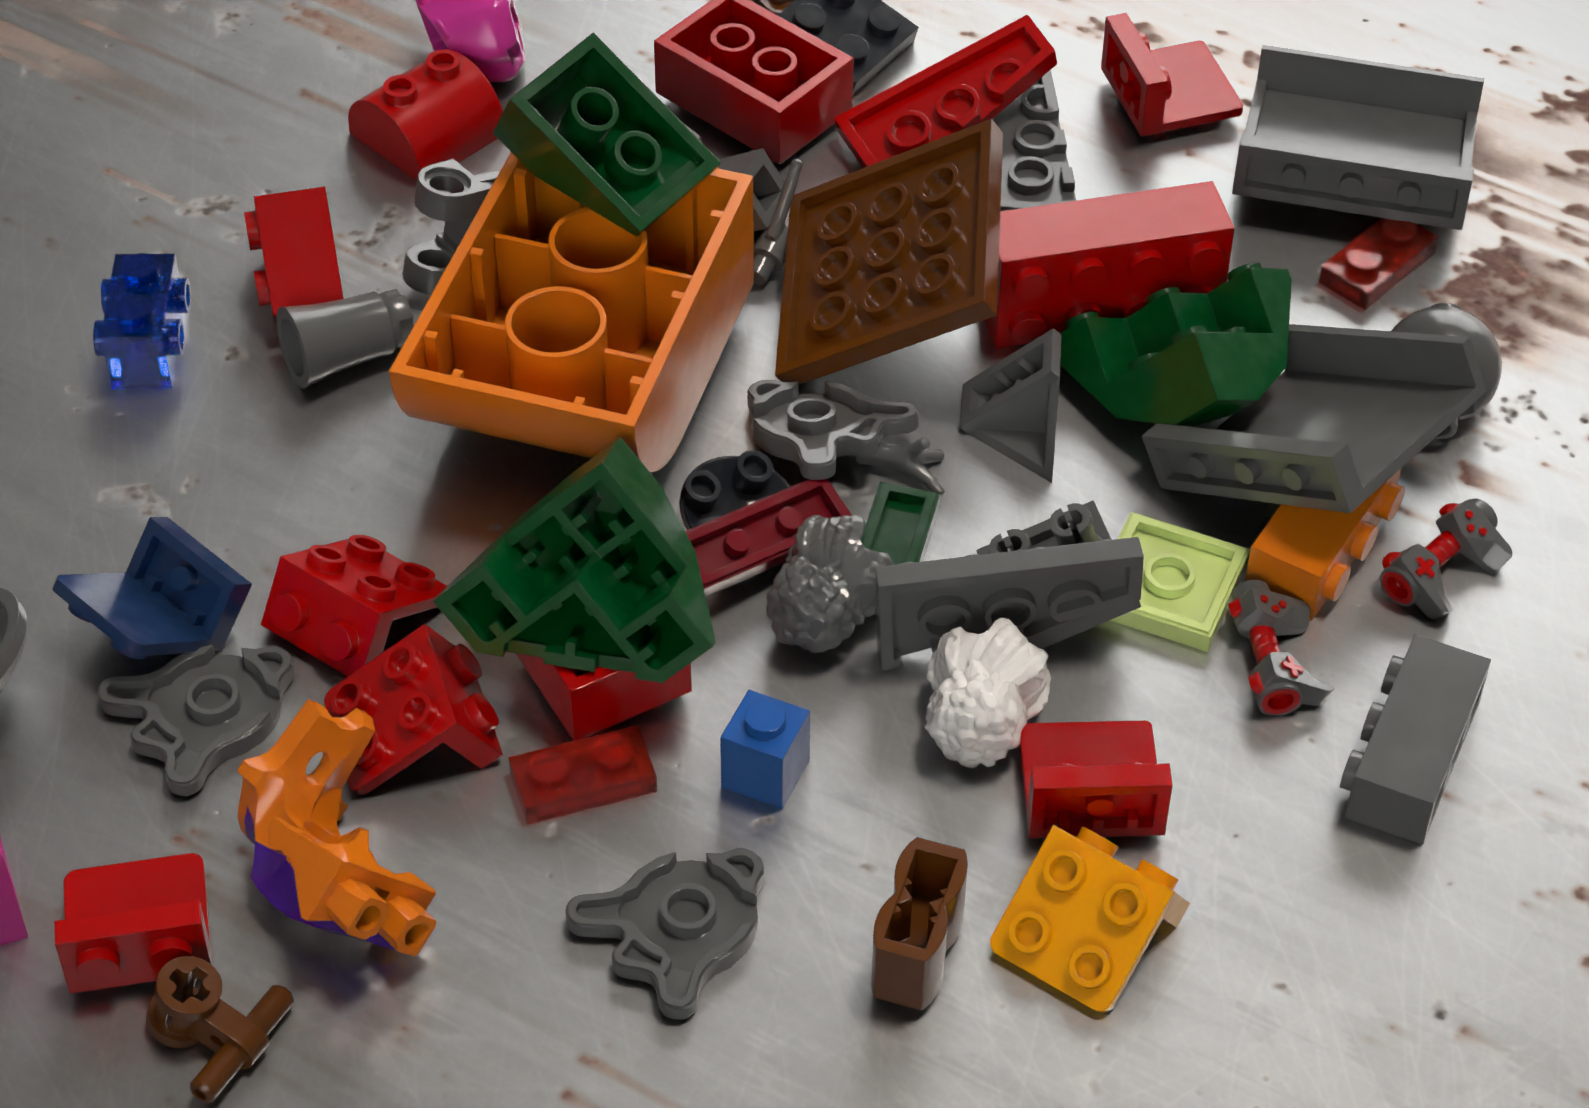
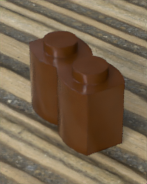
M917 837L902 851L895 868L894 893L881 907L874 924L871 988L874 998L923 1010L936 997L943 982L946 950L957 939L964 919L968 868L965 849Z

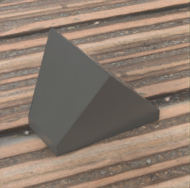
M1054 328L965 382L962 386L960 428L966 433L1051 483L1053 477L1061 359V334Z

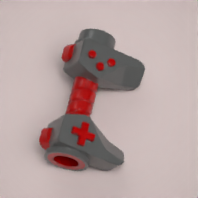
M1468 499L1460 504H1445L1439 510L1441 516L1436 520V525L1441 534L1426 547L1415 544L1401 552H1389L1383 557L1382 565L1384 570L1380 574L1379 581L1384 593L1393 602L1405 607L1415 603L1426 616L1431 619H1439L1453 611L1444 593L1440 567L1456 553L1464 555L1491 574L1500 570L1512 557L1513 553L1510 545L1496 530L1498 519L1495 511L1488 503L1481 499Z
M1248 580L1240 583L1232 591V601L1228 604V607L1240 635L1250 638L1257 666L1249 673L1248 680L1250 687L1255 693L1259 709L1266 715L1280 716L1293 712L1301 704L1319 705L1334 688L1316 680L1290 653L1281 652L1276 637L1280 635L1302 634L1309 626L1310 606L1300 599L1270 591L1268 584L1261 580Z

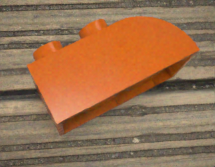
M510 152L389 370L390 382L398 406L409 417L591 459L621 437L649 472L660 470L669 462L679 447L754 284L753 176L717 168L636 237L535 177Z

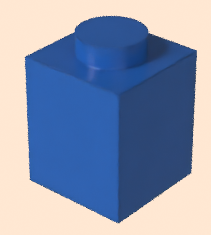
M748 689L720 737L721 788L783 809L810 761V710Z

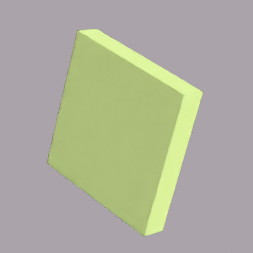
M1130 512L1118 539L1139 537L1144 555L1141 600H1139L1141 607L1110 621L1209 652L1229 608L1228 604L1232 601V591L1239 585L1248 565L1250 549Z

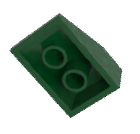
M594 32L511 97L493 131V134L535 177L636 237L712 174L722 163Z

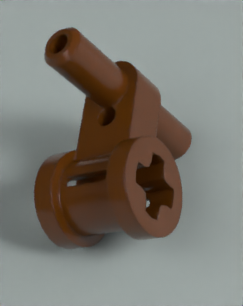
M182 956L170 960L161 968L156 979L154 995L147 1008L146 1024L152 1036L166 1046L186 1048L201 1042L215 1052L190 1083V1089L194 1097L202 1102L211 1103L240 1068H251L269 1046L268 1034L292 1007L294 998L286 987L272 985L249 1014L244 1016L220 999L222 980L213 965L198 957ZM197 978L201 980L200 989L194 987ZM168 1015L173 1017L171 1026H168L166 1023Z

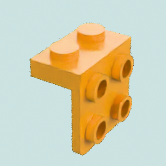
M1053 825L990 938V946L993 952L1091 1009L1105 1013L1115 1006L1161 921L1164 920L1177 928L1190 903L1173 891L1178 879L1143 859L1135 870L1113 858L1119 847L1095 832L1082 826L1077 837Z

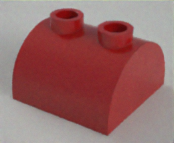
M441 49L430 53L425 61L403 74L388 78L383 86L354 102L349 109L348 124L351 135L417 182L418 173L422 168L451 159L460 163L497 140L498 138L493 134V131L503 113V109L490 82L471 60L457 51Z

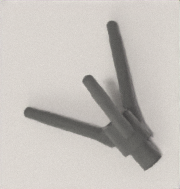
M794 159L791 162L770 225L767 229L758 231L757 242L754 245L755 284L764 285L771 273L781 270L785 263L788 227H786L785 220L803 166L802 161L799 159Z

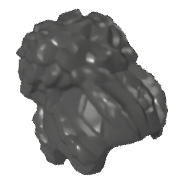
M813 515L797 528L795 543L788 550L786 564L782 566V569L774 578V586L771 587L766 596L767 616L772 620V630L781 643L790 646L798 645L804 650H809L811 653L825 652L828 649L838 647L842 640L848 639L852 635L855 625L863 624L865 617H870L873 614L877 615L875 567L895 564L888 553L872 551L863 546L861 538L866 526L862 517L843 515L842 517L826 518L820 515Z

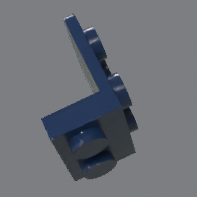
M150 517L126 572L58 575L52 590L69 604L68 610L74 616L92 623L111 639L110 644L115 650L131 658L145 659L148 655H182L195 652L199 648L213 645L214 651L223 650L252 583L170 518Z

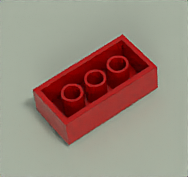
M1207 181L1000 211L997 315L985 319L995 349L1027 345L1053 328L1058 333L1066 330L1064 324L1067 320L1087 312H1097L1099 317L1127 318L1147 305L1145 299L1149 295L1165 288L1177 287L1181 293L1207 294L1227 281L1226 275L1229 271L1235 227L1214 182Z

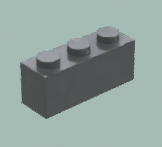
M1414 634L1404 658L1392 656L1381 686V693L1388 695L1385 705L1376 702L1372 703L1360 738L1367 741L1368 745L1364 753L1354 749L1351 751L1342 775L1340 788L1351 791L1345 814L1346 819L1420 845L1424 844L1479 706L1491 659Z

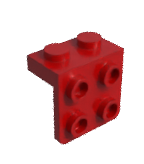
M352 535L349 539L326 545H312L309 549L280 556L261 626L349 676L383 653L393 620L436 608L437 606L433 600L447 585L436 580L435 573L431 569L417 563L405 562L386 551L385 544L378 539L366 535Z
M423 624L333 686L326 693L324 705L331 717L342 718L357 708L366 712L373 719L375 732L347 779V785L350 789L360 795L368 794L442 743H445L481 769L503 755L494 729L499 725L497 714L489 701L483 696L478 681L482 676L481 666L474 654L465 645L458 644L455 646L432 628Z
M187 853L75 869L65 876L63 881L65 919L54 921L55 947L69 994L156 981L161 968L167 962L177 957L194 956L206 960L212 965L206 870L203 858L200 855Z

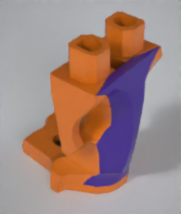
M308 699L268 752L243 760L237 769V772L243 777L237 818L240 830L255 845L254 863L250 878L265 898L291 919L330 933L367 941L414 957L420 953L436 927V920L426 912L436 895L435 889L412 872L395 874L378 865L373 853L369 850V830L358 827L345 835H341L337 826V821L341 819L348 808V805L342 800V788L375 732L373 719L366 712L357 708L342 718L331 717L327 709L320 703ZM323 752L320 764L313 772L306 775V767L310 759L315 754Z

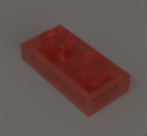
M1381 218L1321 266L1319 283L1366 310L1432 257L1436 252L1439 237L1416 223Z
M638 725L508 757L510 775L527 825L657 792V775Z

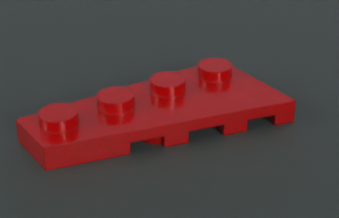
M1027 14L834 117L837 131L862 168H865L986 120L993 119L1058 64L1055 49Z

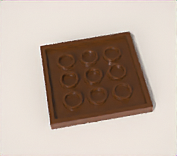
M992 119L793 196L789 213L775 376L781 382H798V385L997 315L1003 132Z

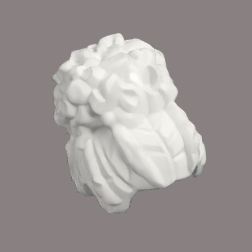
M1000 618L995 620L990 629L981 634L966 632L962 627L951 629L950 632L943 634L940 638L937 650L933 652L932 659L928 664L926 679L931 682L934 692L930 696V703L926 709L927 715L925 718L927 724L925 729L935 739L937 746L942 750L946 759L958 761L960 765L969 768H975L980 763L986 767L994 766L997 760L1006 757L1009 749L1017 748L1021 742V731L1027 724V720L1038 715L1043 706L1048 702L1051 676L1047 669L1046 660L1049 656L1043 649L1029 643L1018 627L1009 619Z

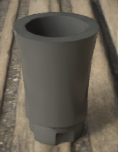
M397 289L380 294L373 291L346 299L318 304L279 307L277 311V331L281 350L290 374L297 385L303 389L340 371L367 361L392 355L394 350L402 348L414 327L413 315L407 299Z

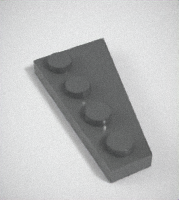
M1050 70L992 119L1003 132L1000 211L1076 201L1074 192L1075 179L1072 167H1069L1066 154L1067 142L1064 129L1061 130L1059 105Z
M1139 537L1113 540L1102 539L1079 544L1035 547L1027 550L983 555L972 554L957 558L904 562L897 565L875 567L877 649L881 672L903 666V655L931 648L932 653L935 652L942 635L957 627H962L964 631L969 633L981 634L988 631L995 620L1005 618L1009 619L1023 633V628L1028 626L1034 619L1051 615L1057 622H1063L1141 600L1144 555Z

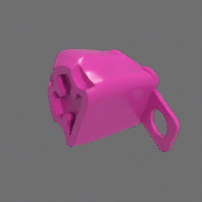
M415 0L434 51L448 49L461 53L481 70L489 82H507L517 76L526 61V55L522 41L521 25L513 0Z

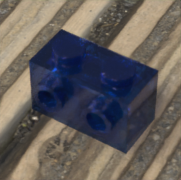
M175 253L115 254L111 279H103L101 283V306L105 315L104 320H96L94 323L93 342L96 356H105L112 389L172 388L177 355H183L185 347L183 314L189 313L191 307L189 279L179 277Z

